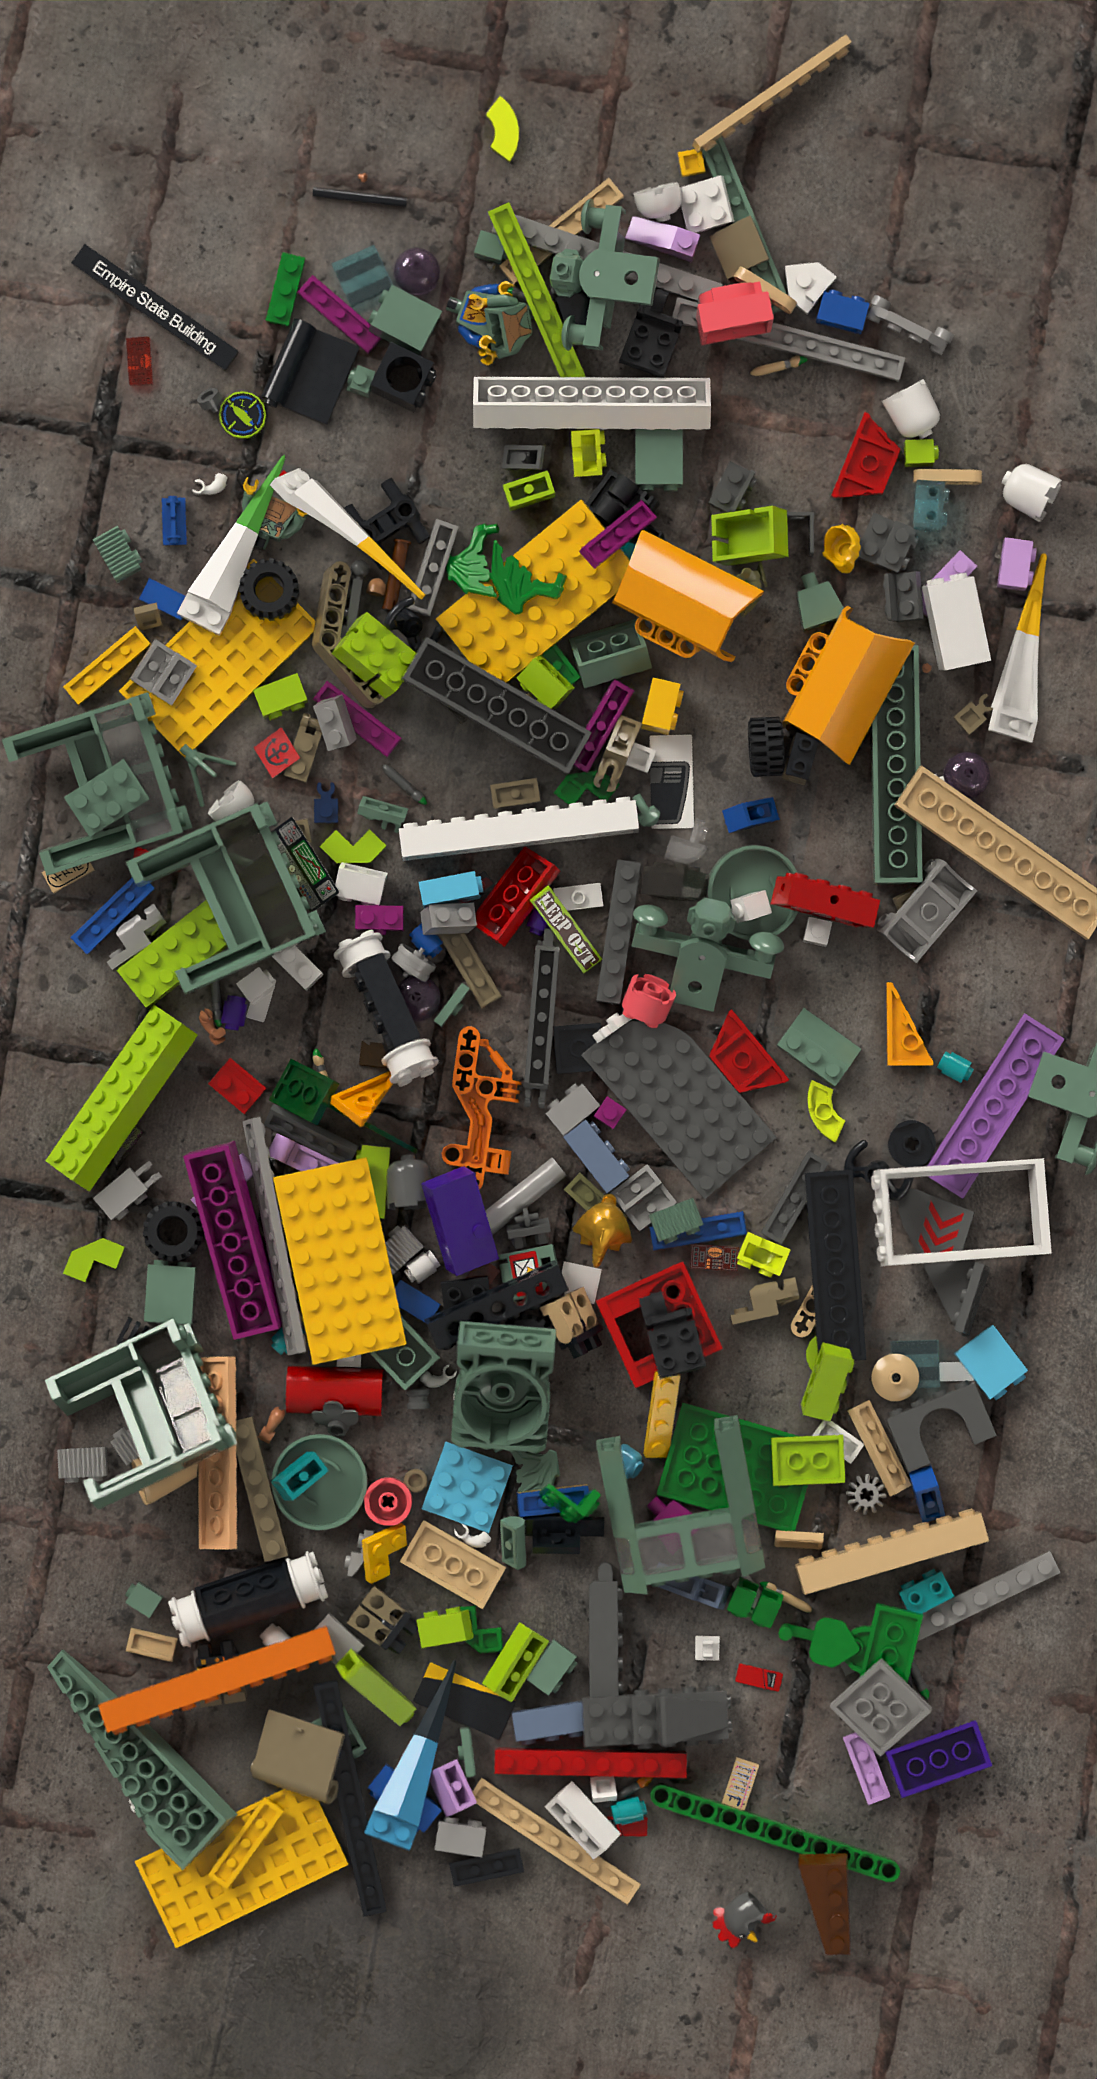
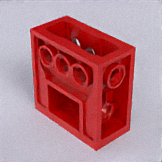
M683 1261L596 1300V1304L635 1388L653 1381L655 1371L658 1370L653 1353L634 1361L615 1318L641 1307L639 1298L662 1291L668 1313L677 1311L680 1307H691L693 1319L687 1321H695L704 1357L723 1349ZM670 1285H675L679 1289V1295L675 1299H670L666 1294V1289Z

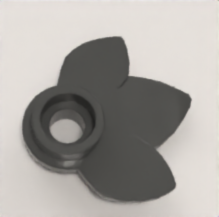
M336 1401L326 1402L323 1406V1411H314L311 1414L316 1423L326 1426L328 1433L338 1437L344 1436L350 1426L357 1423L359 1416L356 1410H344V1406Z

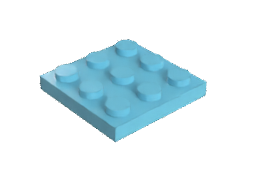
M445 1442L422 1509L489 1533L513 1465Z

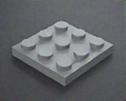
M882 1658L830 1704V1708L879 1756H882L932 1711V1707Z

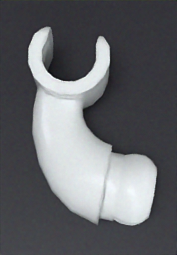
M219 473L216 474L215 480L208 486H205L202 480L197 479L194 483L202 485L203 488L200 491L192 490L195 495L217 494L226 487L227 476Z
M448 1364L444 1366L441 1376H435L425 1371L420 1377V1381L426 1387L437 1388L454 1378L457 1370L452 1376L446 1375L445 1370L450 1365Z
M462 1524L466 1529L463 1535H459L454 1529V1533L458 1538H461L467 1545L474 1548L485 1547L491 1541V1537L484 1531L480 1535H469V1529L465 1524Z

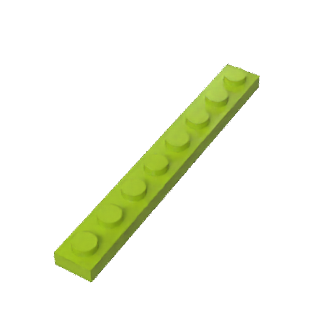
M508 202L488 211L560 377H586L573 346L569 351L563 347L561 340L563 323L510 203Z

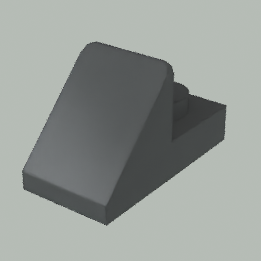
M505 445L502 469L526 470L538 474L542 470L545 446Z

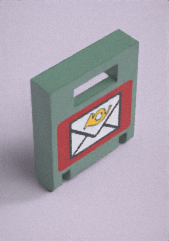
M554 1244L498 1255V1260L507 1258L508 1262L499 1265L503 1283L542 1266V1258L550 1257L551 1261L555 1260L557 1263ZM538 1283L535 1291L543 1292L547 1287V1283ZM516 1293L513 1300L524 1299L525 1293Z

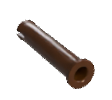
M393 539L395 546L392 560L404 572L408 547L412 542ZM390 572L382 609L390 611L398 603L402 583Z

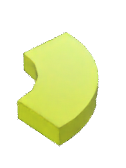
M499 96L486 113V117L492 122L495 130V139L491 149L510 163L518 146L519 128L512 108L505 99Z
M811 1080L807 1096L810 1117L816 1128L825 1137L836 1143L845 1120L839 1117L833 1108L831 1099L833 1089Z

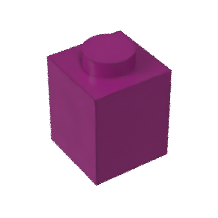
M607 1096L593 1117L613 1130L627 1109Z

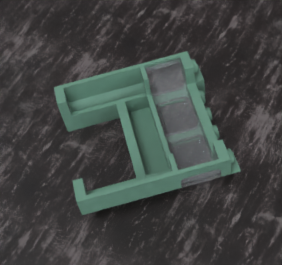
M148 692L2 739L9 762L65 744L79 787L122 759H125L150 798L91 837L87 835L41 850L39 854L46 876L170 837L192 828L186 804L176 807L175 803L179 802L176 789L170 788L168 780L172 779L168 765L163 767L161 757H164L161 743L156 744L153 735L157 734L154 722L153 720L148 721L147 718L156 715Z

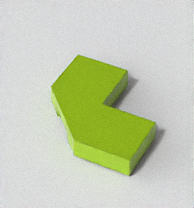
M370 829L354 846L337 830L320 846L337 864H341V862L371 863L387 847Z
M102 1238L71 1252L63 1274L86 1282L94 1260L117 1269L125 1247Z

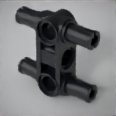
M392 478L387 479L380 485L391 501L390 506L370 519L363 520L352 503L344 508L364 531H368L373 535L372 539L379 546L383 541L404 527L409 528L419 544L424 543L430 538L429 533L420 521L421 514L415 507V504L408 495L402 494ZM402 506H409L412 508V513L409 516H401L399 509ZM373 559L379 570L384 569L382 565Z

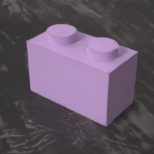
M1005 537L1002 546L997 587L1025 591L1027 585H1032L1033 571H1029L1030 562H1035L1037 548H1033V541Z
M457 1759L431 1771L429 1781L446 1817L477 1803Z

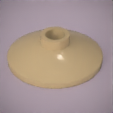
M889 1354L877 1361L872 1370L871 1379L875 1391L882 1398L889 1401H902L910 1397L917 1389L919 1372L915 1363L907 1356ZM894 1373L900 1375L898 1382H893L891 1379Z

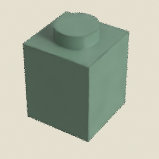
M481 230L474 250V257L501 265L503 259L507 260L508 257L498 235Z
M139 1581L137 1585L132 1583L127 1590L125 1596L128 1599L125 1603L150 1618L164 1596Z

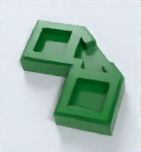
M597 771L568 774L554 794L569 805L577 803L586 790L600 800L607 801L615 791H607L611 777L606 774L600 788L596 787L593 781Z
M476 1605L460 1607V1611L469 1610L474 1638L466 1640V1642L479 1654L501 1652L503 1649L501 1627L478 1629Z

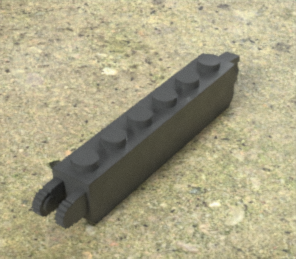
M547 928L544 929V941L538 940L535 950L524 1088H526L524 1107H530L531 1089L540 1090L538 1105L539 1108L543 1109L545 1107L546 1090H548L560 950L559 942H553L554 933L551 929Z
M605 1561L599 1565L598 1580H593L589 1584V1697L623 1695V1681H618V1672H623V1657H618V1648H623V1633H618V1624L623 1623L622 1609H618V1600H622V1586H618V1581L613 1580L612 1565Z

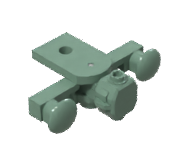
M593 199L587 200L581 212V227L586 234H589L592 228L602 229L599 249L591 252L585 260H583L577 250L564 249L553 257L550 283L557 295L570 298L574 293L584 290L588 297H590L586 325L575 324L574 315L569 316L563 324L561 340L563 347L567 351L571 349L573 344L582 345L587 349L603 350V346L600 345L602 327L606 329L611 328L615 301L649 306L653 304L660 259L653 256L623 253L625 238L618 230L621 214H625L626 210L621 206L606 205L605 209L596 208ZM630 273H637V282L633 285L627 284V276Z
M703 898L697 902L696 906L689 908L687 921L690 923L691 930L693 931L690 936L658 928L668 922L666 912L660 907L648 904L641 905L633 912L634 918L639 923L636 925L632 947L678 957L670 987L671 992H673V989L676 992L674 1003L714 1012L724 968L771 979L776 957L774 954L781 953L784 950L783 941L773 933L758 932L749 939L750 945L755 950H746L722 944V939L726 937V934L734 930L736 918L731 914L732 910L726 902ZM692 981H697L702 986L700 988H694L689 983Z
M1097 1043L1091 1049L1086 1066L1043 1052L1027 1097L1069 1111L1062 1132L1064 1137L1055 1159L1069 1164L1074 1162L1085 1166V1175H1089L1097 1166V1141L1093 1148L1079 1143L1088 1118L1097 1115ZM1055 1075H1060L1064 1078L1065 1084L1063 1088L1056 1089L1052 1086L1051 1081Z

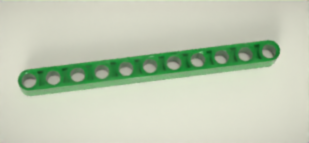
M659 1783L651 1789V1800L658 1807L801 1854H818L814 1851V1846L817 1842L821 1841L827 1844V1849L822 1854H837L841 1849L849 1851V1870L885 1882H893L900 1875L898 1864L891 1858L667 1784ZM658 1789H664L668 1792V1797L664 1801H658L654 1797L655 1792ZM685 1796L691 1800L688 1808L681 1809L677 1805L680 1797ZM704 1804L712 1805L713 1813L710 1816H703L700 1813L701 1806ZM729 1811L736 1814V1820L731 1824L723 1821V1815ZM748 1820H757L759 1827L755 1831L747 1830L745 1825ZM774 1826L779 1827L782 1831L780 1837L772 1839L768 1835L769 1829ZM795 1834L803 1835L804 1842L801 1846L792 1845L791 1838ZM866 1856L872 1859L871 1867L867 1869L861 1868L859 1865L860 1860ZM887 1864L895 1866V1872L891 1876H885L882 1873L883 1867Z

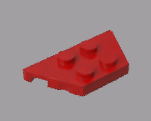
M864 412L832 492V498L883 494L900 448L874 422L867 412Z
M731 1009L726 1016L709 1054V1058L738 1093L788 1082L789 1078Z

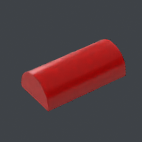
M524 846L476 911L477 926L475 928L505 948L533 910L534 906L530 899L547 886L550 887L561 871L554 864Z
M288 1366L286 1413L312 1414L314 1411H323V1406L326 1402L336 1401L344 1406V1410H356L359 1416H382L383 1369Z

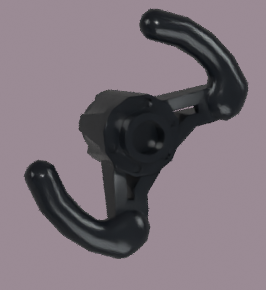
M410 596L401 600L390 610L384 620V625L388 630H398L407 638L409 647L417 652L421 645L419 633L422 630L423 622L416 614L407 609V607L415 603V599ZM436 626L429 639L437 643L442 635L443 628Z
M861 1140L848 1153L844 1170H853V1178L862 1177L866 1182L871 1183V1177L874 1175L873 1171L890 1168L885 1161L881 1160L872 1161L867 1166H855L854 1161L856 1157L868 1146L866 1140ZM909 1164L905 1168H910L914 1166ZM914 1177L904 1178L900 1188H896L892 1180L888 1179L889 1199L893 1201L901 1200L911 1188Z

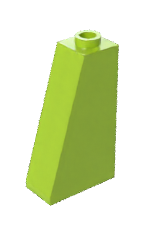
M352 1648L338 1661L335 1667L342 1677L396 1724L401 1726L403 1723L411 1720L416 1710L413 1703Z

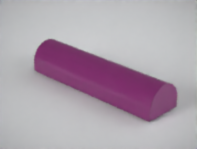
M615 679L612 680L585 728L592 733L573 765L575 768L588 773L634 690Z

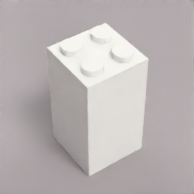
M967 573L950 575L949 581H944V578L927 580V585L921 586L938 669L950 670L991 661L974 576H967Z

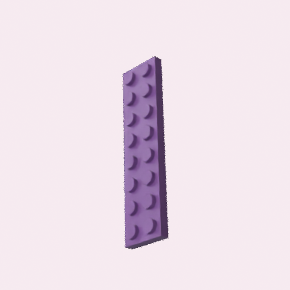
M1024 1013L927 1166L987 1162L1026 1101L1042 1053L1047 1052L1055 1055L1064 1038ZM979 1173L927 1177L963 1199Z

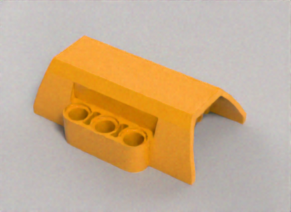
M642 530L616 596L612 599V604L639 617L635 622V630L640 636L681 657L690 658L702 649L724 661L733 662L736 656L720 649L733 620L747 606L762 596L764 591ZM645 620L652 623V629L646 626ZM666 630L672 633L673 639H669L666 636ZM686 641L693 644V650L687 647Z
M846 606L840 613L830 634L827 635L822 632L812 634L786 682L788 692L796 695V698L785 716L782 726L789 730L792 724L822 742L843 762L850 765L915 643L911 640L876 634L849 620L848 617L853 608ZM825 638L826 643L823 649L820 650L819 642ZM814 659L815 664L812 670L809 671L807 667L808 662ZM802 680L804 685L798 692L796 685Z

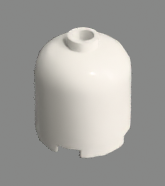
M924 379L882 401L896 428L906 438L919 436L921 440L933 433L931 429L939 422V410Z
M1021 464L1012 472L1007 471L1002 480V484L1005 485L1003 497L1010 506L1040 522L1047 514V512L1043 511L1047 503L1053 504L1061 487L1060 483L1062 480L1032 465Z

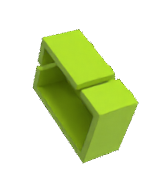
M775 506L754 508V510L748 509L711 515L712 536L728 540V543L717 540L712 541L713 562L730 566L789 557L787 510Z
M365 612L355 620L345 634L346 636L341 639L331 654L365 682L376 674L380 675L369 686L386 699L395 693L403 683L401 679L416 652L372 615Z

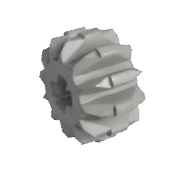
M865 1474V1482H862L860 1476H856L858 1485L856 1486L852 1482L848 1484L854 1488V1492L846 1491V1495L854 1496V1498L848 1500L847 1503L852 1505L857 1502L854 1507L855 1512H858L861 1506H863V1515H867L868 1507H870L873 1513H876L875 1503L880 1507L884 1506L878 1498L887 1497V1494L878 1492L884 1489L885 1485L880 1484L875 1487L879 1480L877 1477L869 1483V1474ZM864 1488L868 1491L872 1490L873 1493L869 1495L872 1498L868 1501L865 1498H860V1494H863L861 1490Z

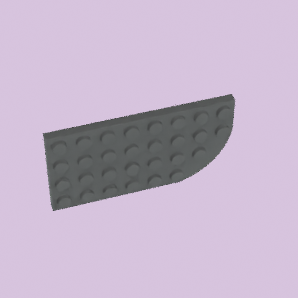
M642 1021L627 1023L599 1043H594L581 1055L704 1199L777 1138L695 1041L676 1027L661 1023L657 1028H651Z

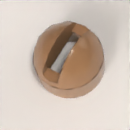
M380 578L372 579L368 583L366 593L378 597L385 596L386 585L384 581Z

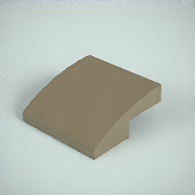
M751 215L710 236L727 280L733 278L739 267L749 270L770 260Z

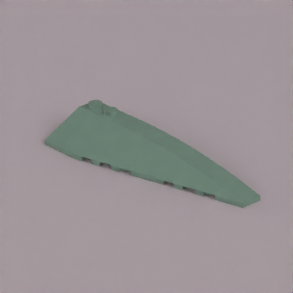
M61 1650L47 1668L62 1693H66L72 1703L70 1706L73 1711L77 1712L84 1723L82 1726L87 1734H91L95 1741L96 1749L113 1777L117 1778L120 1782L124 1795L131 1800L138 1818H142L149 1836L182 1870L185 1869L224 1831L238 1814L148 1724L137 1727L136 1723L127 1726V1731L114 1735L113 1731L107 1733L98 1705L118 1696L66 1651Z

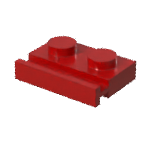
M231 1058L228 1059L225 1065L208 1083L244 1115L267 1089Z

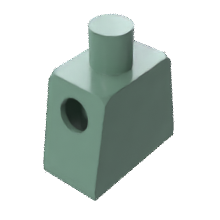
M814 572L803 575L801 578L805 589L796 594L803 632L837 621L844 607L829 581L818 584Z

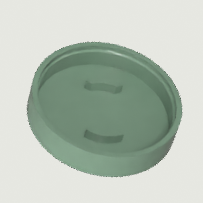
M758 845L738 847L722 856L712 868L706 884V898L726 902L732 910L730 900L753 892L766 890L772 913L749 921L735 922L734 930L729 934L749 940L753 934L758 932H769L778 935L793 922L798 911L771 904L777 876H786V873L795 874L798 872L787 857L772 848Z
M314 1434L300 1438L281 1453L274 1466L272 1479L305 1452H315L329 1471L293 1501L283 1500L272 1485L274 1499L282 1513L293 1523L312 1530H327L340 1526L351 1519L363 1504L368 1487L365 1464L359 1453L341 1438L327 1434Z

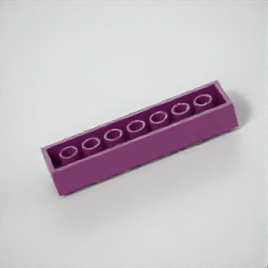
M235 1141L189 1152L183 1157L233 1339L279 1329L282 1327L274 1282Z

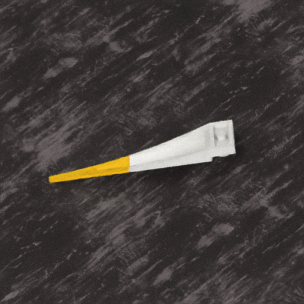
M300 468L279 476L272 481L270 486L287 503L304 511L339 533L387 569L420 599L424 598L425 594L318 481L310 479L309 475Z
M1046 553L1041 554L1032 580V585L991 706L993 711L988 728L989 731L1025 742H1033L1038 721V648Z

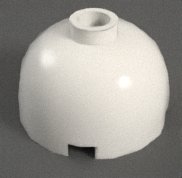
M678 182L663 184L656 188H647L634 193L638 211L647 218H656L657 222L670 220V215L678 210L682 200Z
M238 780L225 790V795L219 801L216 800L208 814L212 819L218 821L254 805L252 792L242 781ZM251 811L220 825L234 827L240 822L245 825L252 818Z

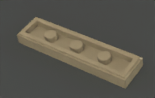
M438 934L481 1009L500 999L502 996L466 934Z

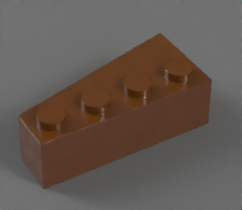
M799 1854L798 1867L826 1955H850L851 1929L847 1854Z

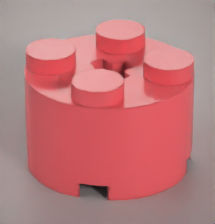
M639 974L634 975L622 1000L623 1015L630 1019L642 1021L648 1027L657 1028L659 1024L665 1022L675 1000L676 992L674 989L671 992L668 989L670 984L659 977L645 974L643 978H637Z
M384 1477L376 1480L368 1488L364 1498L367 1515L374 1522L385 1526H392L402 1522L410 1513L413 1503L412 1494L407 1485L393 1477ZM386 1495L388 1498L393 1496L394 1500L392 1503L394 1506L390 1507L387 1505L384 1507L382 1504L385 1501L383 1496Z

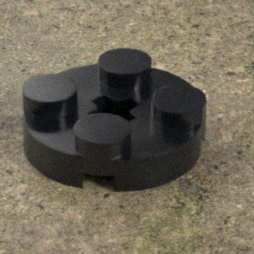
M907 1120L898 1124L891 1131L888 1139V1150L891 1157L899 1165L905 1167L909 1164L914 1167L924 1165L932 1157L936 1147V1140L932 1130L924 1123L916 1120ZM909 1137L918 1141L914 1151L905 1146Z

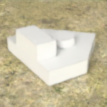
M819 262L785 266L788 296L797 302L796 307L805 314L810 312L822 297L824 291L826 292L837 278Z

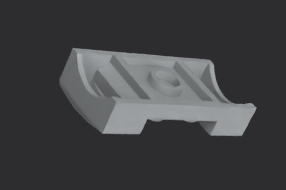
M939 858L931 859L924 865V881L897 913H885L877 922V931L909 960L915 963L920 960L977 892L974 887L963 880L944 860Z

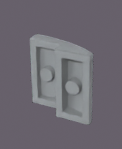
M154 639L130 677V680L166 703L173 705L197 665Z
M648 1164L610 1193L616 1197L617 1204L640 1233L651 1225L648 1215L678 1204Z

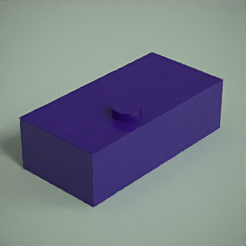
M462 1166L421 1183L446 1270L458 1276L499 1259L473 1171Z
M976 1720L885 1752L901 1799L992 1767Z

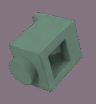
M357 365V368L350 372L346 390L369 398L371 392L370 384L376 371Z

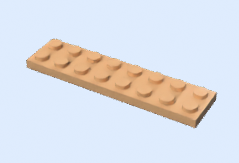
M235 1357L201 1358L203 1362L201 1370L208 1375L211 1386L208 1387L210 1393H214L219 1402V1406L216 1407L218 1413H222L227 1424H230L236 1431ZM202 1406L198 1407V1447L211 1441L205 1423L208 1421ZM236 1445L221 1452L214 1448L198 1455L199 1549H237Z

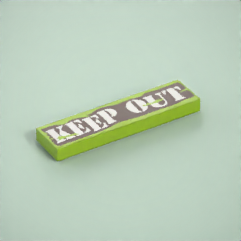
M549 886L530 899L533 906L583 974L602 960Z

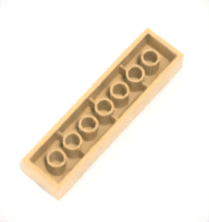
M971 1508L959 1512V1517L956 1518L947 1515L937 1518V1523L929 1525L927 1522L913 1525L914 1530L908 1532L904 1528L890 1532L891 1536L884 1539L881 1535L868 1538V1543L860 1545L858 1542L844 1545L845 1550L839 1552L835 1548L821 1552L822 1557L814 1559L810 1555L799 1558V1563L795 1564L802 1592L809 1594L987 1542L989 1538L982 1514L978 1511L975 1512Z

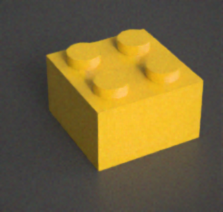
M658 678L652 679L641 729L669 735L670 730L675 731L678 714L674 713L675 707L681 706L684 691L680 690L681 684Z

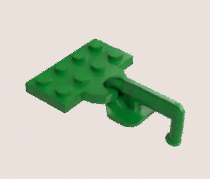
M877 1603L872 1626L862 1625L850 1631L845 1622L825 1617L816 1623L815 1629L783 1623L779 1629V1638L783 1641H788L793 1636L810 1640L812 1642L809 1655L814 1663L827 1667H836L845 1661L852 1670L860 1673V1677L882 1658L908 1683L924 1614Z

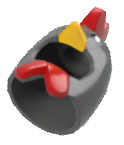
M746 1891L734 1898L726 1908L719 1907L713 1910V1914L717 1916V1920L713 1921V1927L721 1930L718 1934L720 1941L729 1940L730 1947L736 1948L742 1939L757 1942L758 1940L754 1933L755 1927L760 1923L769 1924L773 1922L777 1915L768 1913L762 1903L751 1892Z

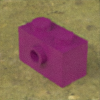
M355 905L356 931L373 930L374 933H380L381 935H386V931L403 932V906Z

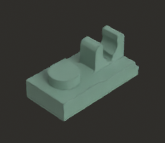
M363 796L357 814L363 815L364 818L369 820H383L382 829H386L388 823H394V832L398 833L402 822L404 823L408 809Z

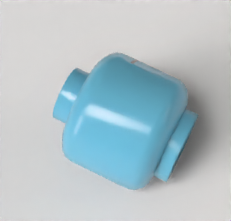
M622 1444V1455L627 1479L630 1477L635 1478L644 1465L642 1455L629 1445Z

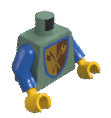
M503 281L501 284L474 287L471 291H466L463 301L453 297L449 298L446 310L458 314L456 319L458 332L468 344L482 348L487 353H491V350L487 347L488 344H496V341L488 333L484 312L487 305H484L480 310H474L469 305H476L478 299H470L468 297L471 294H477L481 298H487V295L500 294L513 297V294L507 292L509 287H515L514 284Z

